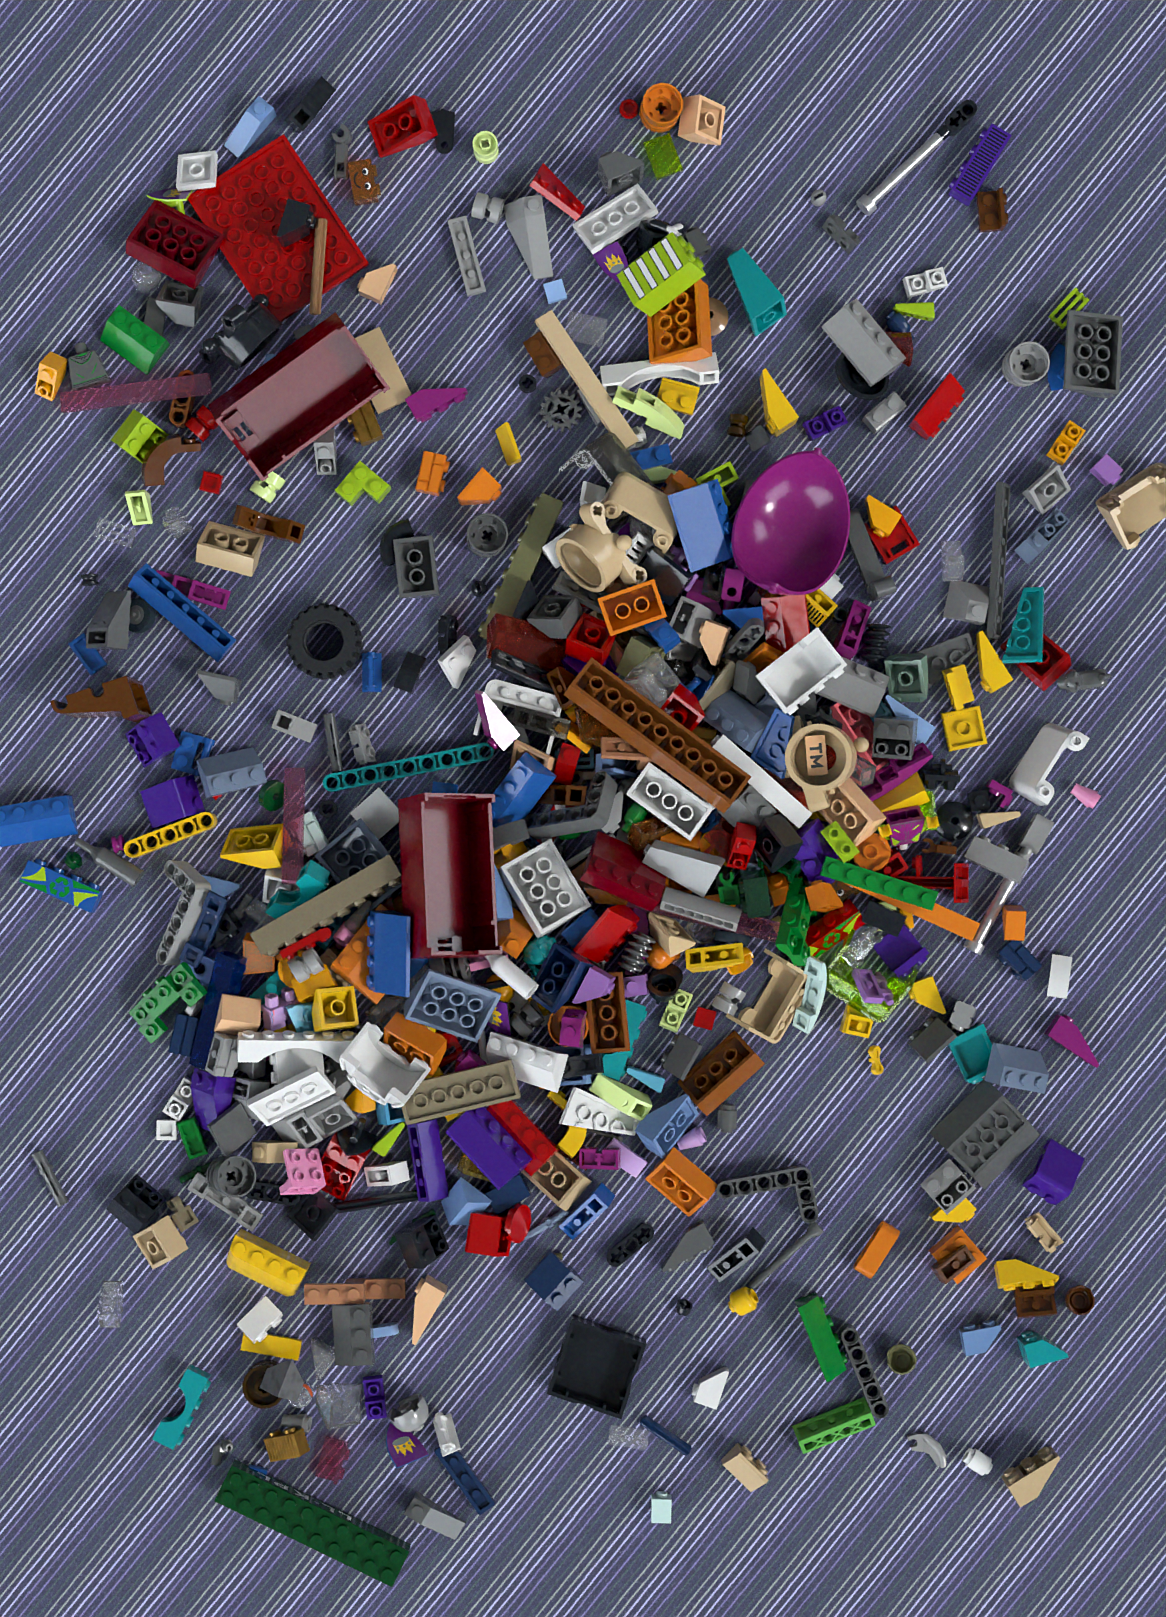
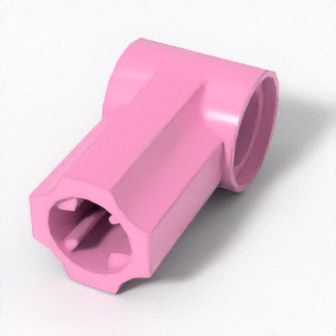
M344 921L333 936L335 947L340 950L344 949L358 932V929L352 923Z

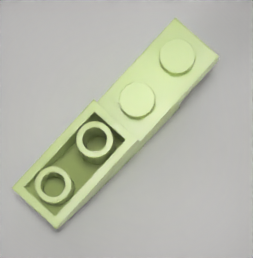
M617 387L612 403L621 408L628 409L637 415L646 417L645 424L651 428L660 430L671 437L681 439L685 425L669 406L641 388L634 393L623 387Z

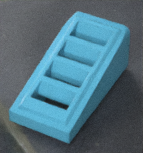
M627 1066L626 1072L656 1092L661 1093L665 1081L664 1076Z

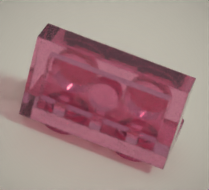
M326 1436L315 1476L332 1480L335 1485H337L339 1479L343 1480L346 1469L342 1467L344 1460L348 1461L351 1450L347 1448L349 1442Z

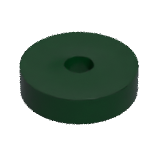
M274 779L266 782L259 792V804L268 811L279 810L287 801L288 788L279 780Z

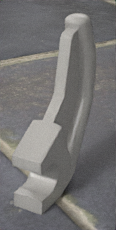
M922 1432L906 1435L908 1441L916 1440V1443L910 1446L912 1451L925 1452L931 1456L937 1466L941 1468L946 1467V1454L941 1444L928 1433Z

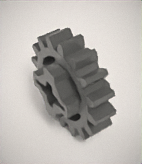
M559 389L556 395L550 392L551 398L544 397L546 404L541 403V407L544 410L540 411V415L545 416L542 422H548V429L553 426L554 432L559 428L564 433V428L571 431L572 424L574 426L578 425L576 419H581V415L577 413L582 412V407H577L580 404V400L574 401L575 394L568 396V390L561 394ZM560 399H565L569 402L565 403L560 401ZM553 403V410L548 413V408ZM558 408L564 410V415L557 413ZM572 410H574L573 417L569 419V413L572 412ZM554 420L562 421V424L556 423Z

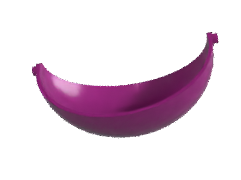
M817 447L812 451H801L787 455L769 466L750 486L735 516L731 539L735 563L742 574L751 582L772 594L804 595L818 590L833 576L846 550L850 530V505L847 490L835 465L821 453L822 449Z

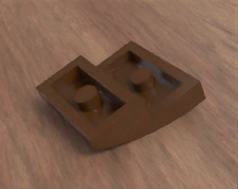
M1038 1284L1030 1289H1023V1286L1015 1287V1290H1013L1017 1319L1057 1315L1054 1286L1043 1287V1284Z

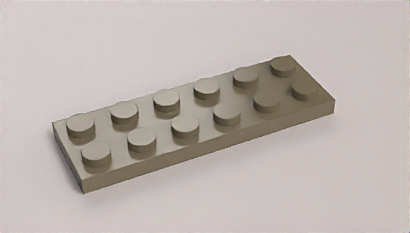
M512 1059L424 1079L405 1105L402 1106L406 1125L521 1098Z

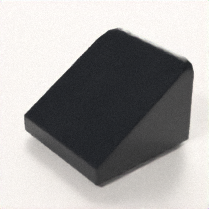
M762 424L746 433L745 439L752 452L771 442Z

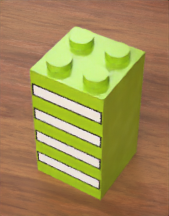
M671 232L616 276L633 305L651 317L700 280L706 273L703 270V262L694 255L695 249L692 244L686 242L681 235L677 236Z

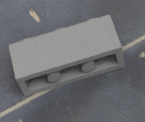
M981 835L980 838L974 836L964 856L966 860L1020 885L1030 865L1029 861L1026 860L1027 856L1019 852L1013 854L1009 852L1008 847L1002 844L996 846L991 843L992 840Z

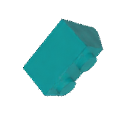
M1025 1331L1021 1333V1336L1017 1337L1022 1358L1030 1368L1069 1358L1060 1345L1037 1332Z

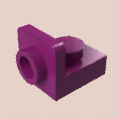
M993 779L988 781L986 787L990 789L989 792L997 797L1002 795L997 806L1000 808L1008 806L1013 799L1011 795L1013 790Z

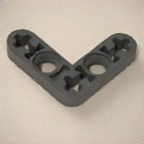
M759 618L748 620L725 646V658L736 664L738 659L743 661L754 651L750 648L764 633V622ZM742 638L749 639L747 642H740L739 640Z

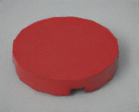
M517 1203L515 1208H511L508 1212L504 1227L508 1234L506 1238L510 1242H522L529 1232L531 1211L527 1205Z

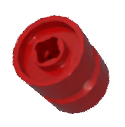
M202 405L196 412L197 417H191L185 423V426L204 442L211 435L209 430H214L219 425L215 421L212 412Z

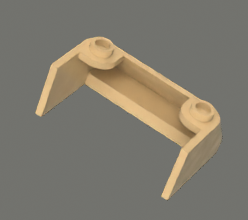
M622 472L617 475L600 502L604 505L605 517L609 519H615L622 511H625L656 529L653 543L664 554L667 552L678 532L668 495L634 475Z
M765 948L763 952L773 957L768 963V972L773 975L754 1009L747 1007L741 1010L738 1018L728 1013L726 1017L748 1031L775 1044L781 1040L794 1018L796 1008L802 1004L808 975L804 974L802 969Z

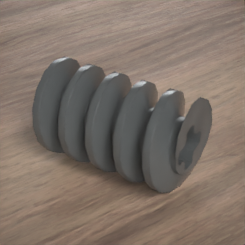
M638 930L636 931L639 934L631 935L635 941H628L632 948L624 949L628 956H621L625 962H618L619 966L633 973L635 971H642L638 964L645 965L646 962L642 957H649L645 950H652L649 943L656 942L654 938Z

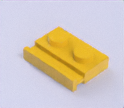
M663 377L657 398L673 411L692 416L700 387Z

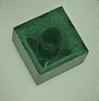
M764 869L740 872L741 878H737L740 894H743V897H740L742 912L746 913L748 918L771 915L767 876Z

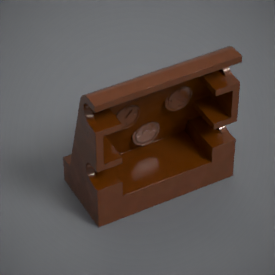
M128 676L102 683L104 693L96 697L93 689L87 688L66 695L67 704L56 700L50 701L55 712L74 718L123 717V719L140 723L143 719L153 716L142 682Z

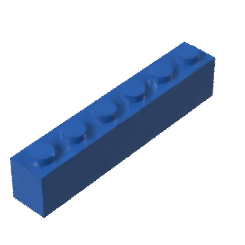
M146 563L134 574L128 587L216 662H219L230 651L236 639Z

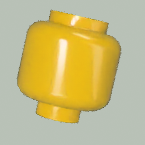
M745 1286L730 1294L728 1305L733 1313L736 1312L738 1315L743 1316L754 1311L759 1300L756 1292L752 1288L749 1289Z

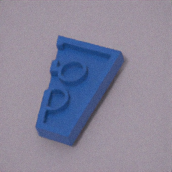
M777 707L750 758L783 779L787 769L785 751L788 742L792 738L795 717L789 716L788 713L785 714L780 707Z

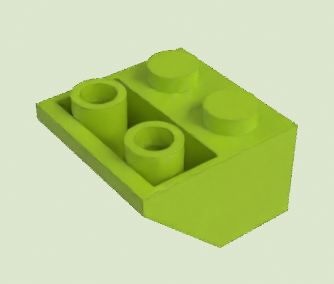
M133 409L111 441L143 464L149 449L158 440L169 435L143 414Z

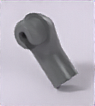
M222 1440L214 1446L211 1460L212 1465H221L222 1455L233 1450L231 1440Z

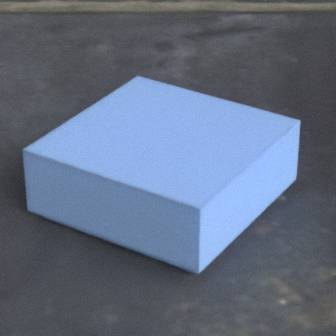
M562 279L543 284L548 304L567 299Z

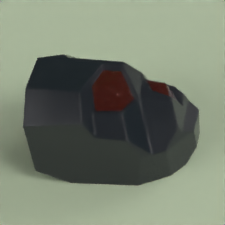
M753 583L743 602L751 608L762 607L761 598L768 591Z

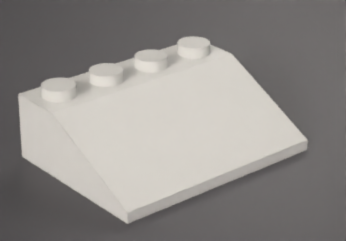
M551 839L501 866L498 870L504 884L537 938L546 935L591 907V904Z

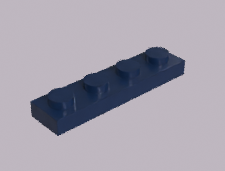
M440 1446L434 1449L435 1454L479 1516L496 1504L459 1450L443 1457Z

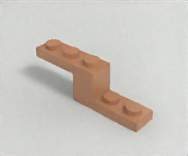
M601 738V758L636 760L637 770H644L650 762L661 771H665L623 738Z
M406 1278L346 1279L345 1283L304 1284V1305L364 1304L366 1299L406 1298Z

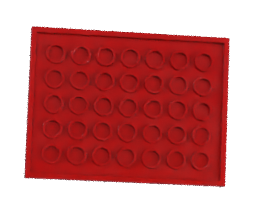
M284 134L216 178V187L198 189L188 198L203 224L224 235L219 248L253 300L257 294H265L269 299L267 308L280 322L310 304L315 229H311L310 235L287 247L281 246L277 233L288 198L311 205L315 218H323L328 221L322 295L369 265L365 256Z

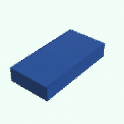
M82 633L68 644L91 676L108 665L97 649L86 648L85 633Z

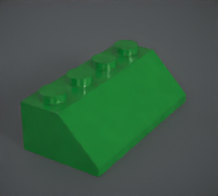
M815 1292L794 1301L826 1382H830L847 1370L845 1363H848L844 1351L840 1352L837 1346L841 1344L837 1333L833 1334L830 1328L834 1326L830 1315H825L823 1308H826L822 1296L818 1297V1294Z

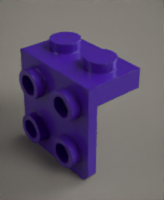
M904 924L898 937L888 933L873 946L895 977H906L912 972L910 968L915 964L919 966L928 959L926 956L929 954L927 949L920 945Z

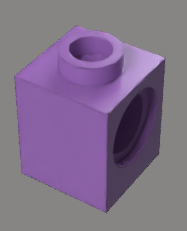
M1105 454L1089 471L1106 487L1110 483L1114 485L1121 478L1119 474L1123 469L1108 454Z

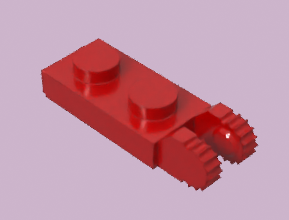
M330 928L320 929L280 951V956L283 960L287 959L289 961L299 956L298 952L305 949L306 951L311 947H316V942H326L332 934Z

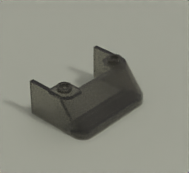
M611 432L601 435L579 450L558 469L560 472H563L575 465L581 469H588L595 465L610 486L618 474L628 472L654 487V484L620 439ZM622 511L607 527L610 530L618 526L630 514Z

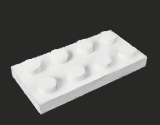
M637 183L572 226L590 252L595 254L638 227L642 220H648L657 215L658 210Z
M314 1066L248 1099L247 1105L266 1126H269L336 1093V1089L317 1066Z

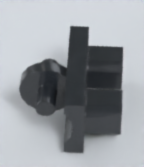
M827 705L818 707L813 715L805 714L804 720L807 722L832 725L842 729V723L832 718V709Z
M940 758L939 764L933 763L932 769H923L922 772L926 789L935 790L937 789V781H944L943 788L954 791L957 782H960L958 770H952V764H945V758Z

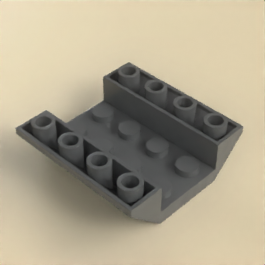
M985 1079L929 1132L983 1189L990 1185L1040 1136L1031 1123L990 1082L985 1081Z

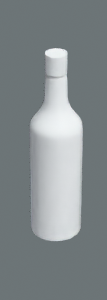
M484 956L489 961L491 970L524 999L530 998L537 990L538 983L506 956Z

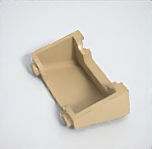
M1163 463L1150 465L1096 501L1098 510L1122 547L1127 550L1133 549L1138 545L1141 540L1140 533L1166 517V465Z

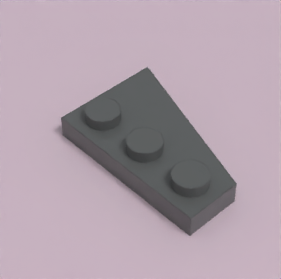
M969 632L914 652L927 655L928 689L943 677L942 670L957 666L971 655L975 648Z

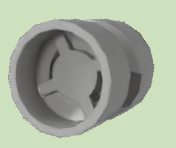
M477 192L471 217L481 220L486 218L488 222L498 224L504 207V199L497 197L490 199L489 195Z
M312 947L304 951L302 957L296 956L287 961L291 972L299 983L309 979L311 973L316 975L325 969L320 957Z
M724 981L719 989L721 994L716 995L711 1005L726 1014L734 1016L738 1009L737 1003L742 1002L746 993Z

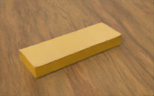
M243 1333L240 1350L298 1361L302 1340L268 1334L261 1342L257 1341L254 1344Z

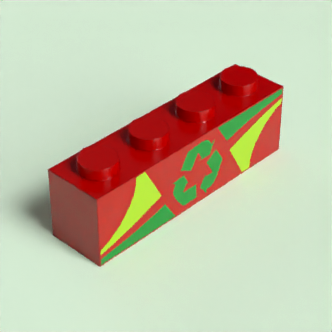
M850 899L843 903V907L832 910L808 927L805 942L810 947L811 956L818 958L866 924L862 922L863 917Z

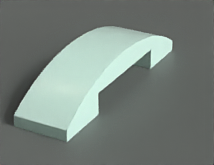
M811 955L807 958L804 974L808 976L801 1007L796 1008L792 1026L807 1034L813 1028L821 1010L827 982L825 963Z

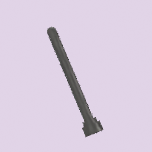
M815 1221L808 1224L807 1232L754 1278L748 1285L749 1289L752 1288L754 1290L812 1237H819L824 1231Z

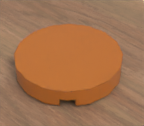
M873 833L856 846L860 852L854 856L853 860L859 867L878 871L888 863L891 856V847L885 838H881L880 834Z

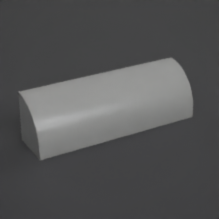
M669 887L665 889L660 906L662 910L736 932L742 909Z

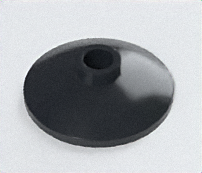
M947 802L940 806L935 813L939 821V827L935 829L945 839H962L972 829V813L967 806L960 802ZM953 817H956L958 819V823L956 825L952 824L951 819Z

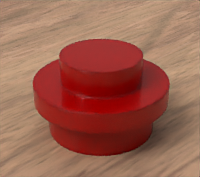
M632 99L624 100L619 107V112L625 119H633L639 111L638 104Z

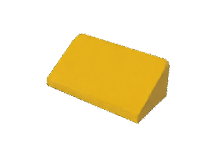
M505 422L495 432L508 466L521 462L522 459L510 424Z

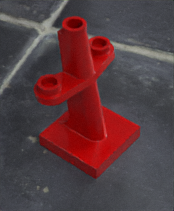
M916 855V857L912 858V868L916 869V876L894 877L925 888L954 889V903L969 902L968 863H954V877H923L922 856Z

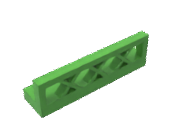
M865 1397L792 1427L801 1450L805 1454L873 1427L876 1424ZM868 1418L870 1419L866 1422L861 1423V1421L866 1420Z

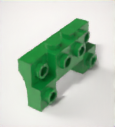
M793 878V884H789L775 944L778 950L784 952L791 959L794 966H806L807 958L810 957L811 951L805 942L810 916H817L818 911L810 910L805 888L808 886L805 885L803 879Z
M182 962L167 977L162 975L154 982L156 986L153 989L149 987L142 993L143 998L128 1012L141 1026L138 1030L151 1044L169 1029L159 1016L181 997L191 1008L208 993L197 980L190 966L185 962Z

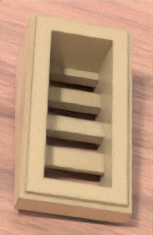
M1017 811L976 814L982 829L1021 816L1020 812Z

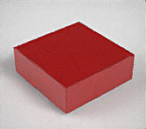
M204 471L199 490L219 495L224 476Z
M698 1006L693 1026L712 1030L717 1011Z

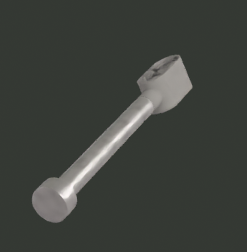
M1038 813L1032 817L1018 844L1022 847L1019 853L1027 856L1026 860H1029L1032 853L1036 855L1040 851L1054 825V822ZM1007 878L1004 879L981 920L973 940L966 939L963 945L965 948L981 955L985 948L982 943L1012 891L1015 882Z

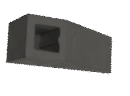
M703 1220L685 1229L661 1266L663 1272L667 1270L672 1272L679 1267V1263L683 1261L686 1263L696 1258L695 1255L701 1251L706 1253L713 1248L712 1245L715 1244L714 1239Z

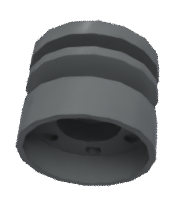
M483 513L476 516L470 522L466 533V542L469 549L481 558H491L498 555L504 549L508 539V529L505 522L493 513ZM483 533H485L486 535H491L490 541H488L487 539H482L484 535Z
M220 1156L209 1164L206 1171V1182L208 1188L218 1196L242 1197L253 1189L256 1182V1171L254 1165L247 1158L242 1156Z

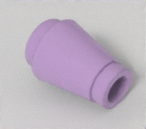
M695 1127L681 1136L677 1141V1145L680 1150L702 1146L703 1143L707 1142L703 1129Z

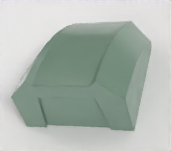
M899 653L891 655L884 660L886 675L890 677L888 681L889 696L900 703L923 702L927 699L928 664L926 654Z

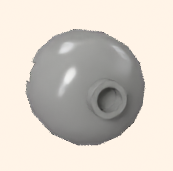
M414 1394L400 1401L399 1408L395 1410L393 1407L389 1412V1419L392 1424L403 1432L420 1431L424 1427V1423L429 1415L428 1405L421 1394L420 1397L418 1394Z

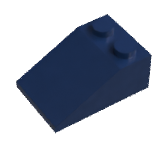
M554 943L534 979L539 986L531 998L555 1014L580 988L589 968L594 965L581 955L575 953L570 947Z

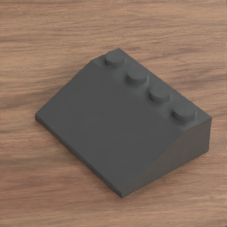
M1074 310L1067 311L1063 389L1099 398H1111L1119 394L1123 316Z

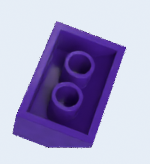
M819 818L796 830V833L803 840V844L794 858L801 861V869L810 883L822 880V882L832 884L835 880L820 875L825 856L834 859L840 858L820 833L825 827Z

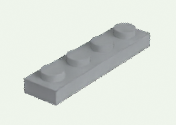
M466 215L447 220L467 297L486 292Z

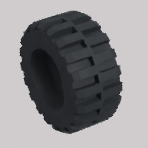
M332 604L311 605L307 607V610L300 611L298 613L299 616L296 619L293 618L292 626L287 631L288 640H286V646H288V654L292 658L293 663L307 675L322 680L336 679L340 675L347 674L348 670L355 667L356 661L360 659L361 649H363V636L358 623L347 611ZM319 624H331L337 627L343 637L341 651L337 656L329 660L315 658L307 648L308 634Z

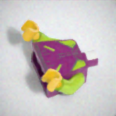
M919 805L883 812L886 816L884 820L885 825L878 827L877 831L881 838L890 840L892 846L905 850L908 848L909 843L919 841L920 835L926 828L939 827L938 816L924 817Z

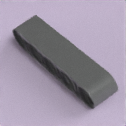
M844 1324L839 1330V1335L868 1406L876 1418H885L889 1413V1406L860 1336L853 1325ZM853 1331L854 1335L852 1338H844L845 1332ZM860 1349L861 1354L858 1357H853L852 1351ZM862 1367L869 1368V1372L866 1375L859 1374ZM874 1385L876 1386V1391L868 1393L867 1388ZM877 1404L884 1405L883 1410L879 1412L875 1411L874 1408Z

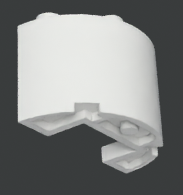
M817 627L755 677L782 711L790 716L799 709L797 704L801 706L810 699L809 694L813 691L816 694L825 687L824 682L831 677L836 679L845 672L843 668L847 664Z
M367 1022L340 1056L341 1069H346L348 1072L346 1077L372 1100L382 1105L390 1103L393 1108L402 1107L430 1072L431 1068L428 1067L425 1061L419 1060L416 1057L410 1064L404 1056L395 1053L388 1044L379 1041L384 1033L375 1024Z

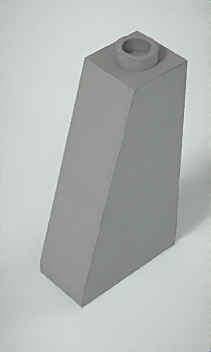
M656 839L652 845L648 844L642 853L645 855L642 861L644 864L703 898L725 862V859L722 857Z

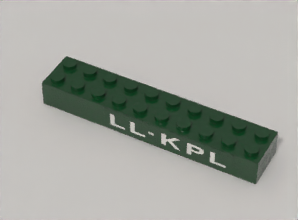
M234 1459L214 1500L390 1587L393 1586L410 1552L411 1544L267 1474L258 1472Z

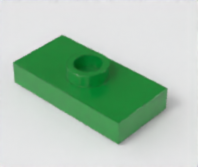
M196 1116L177 1122L176 1125L189 1160L208 1154L209 1151Z

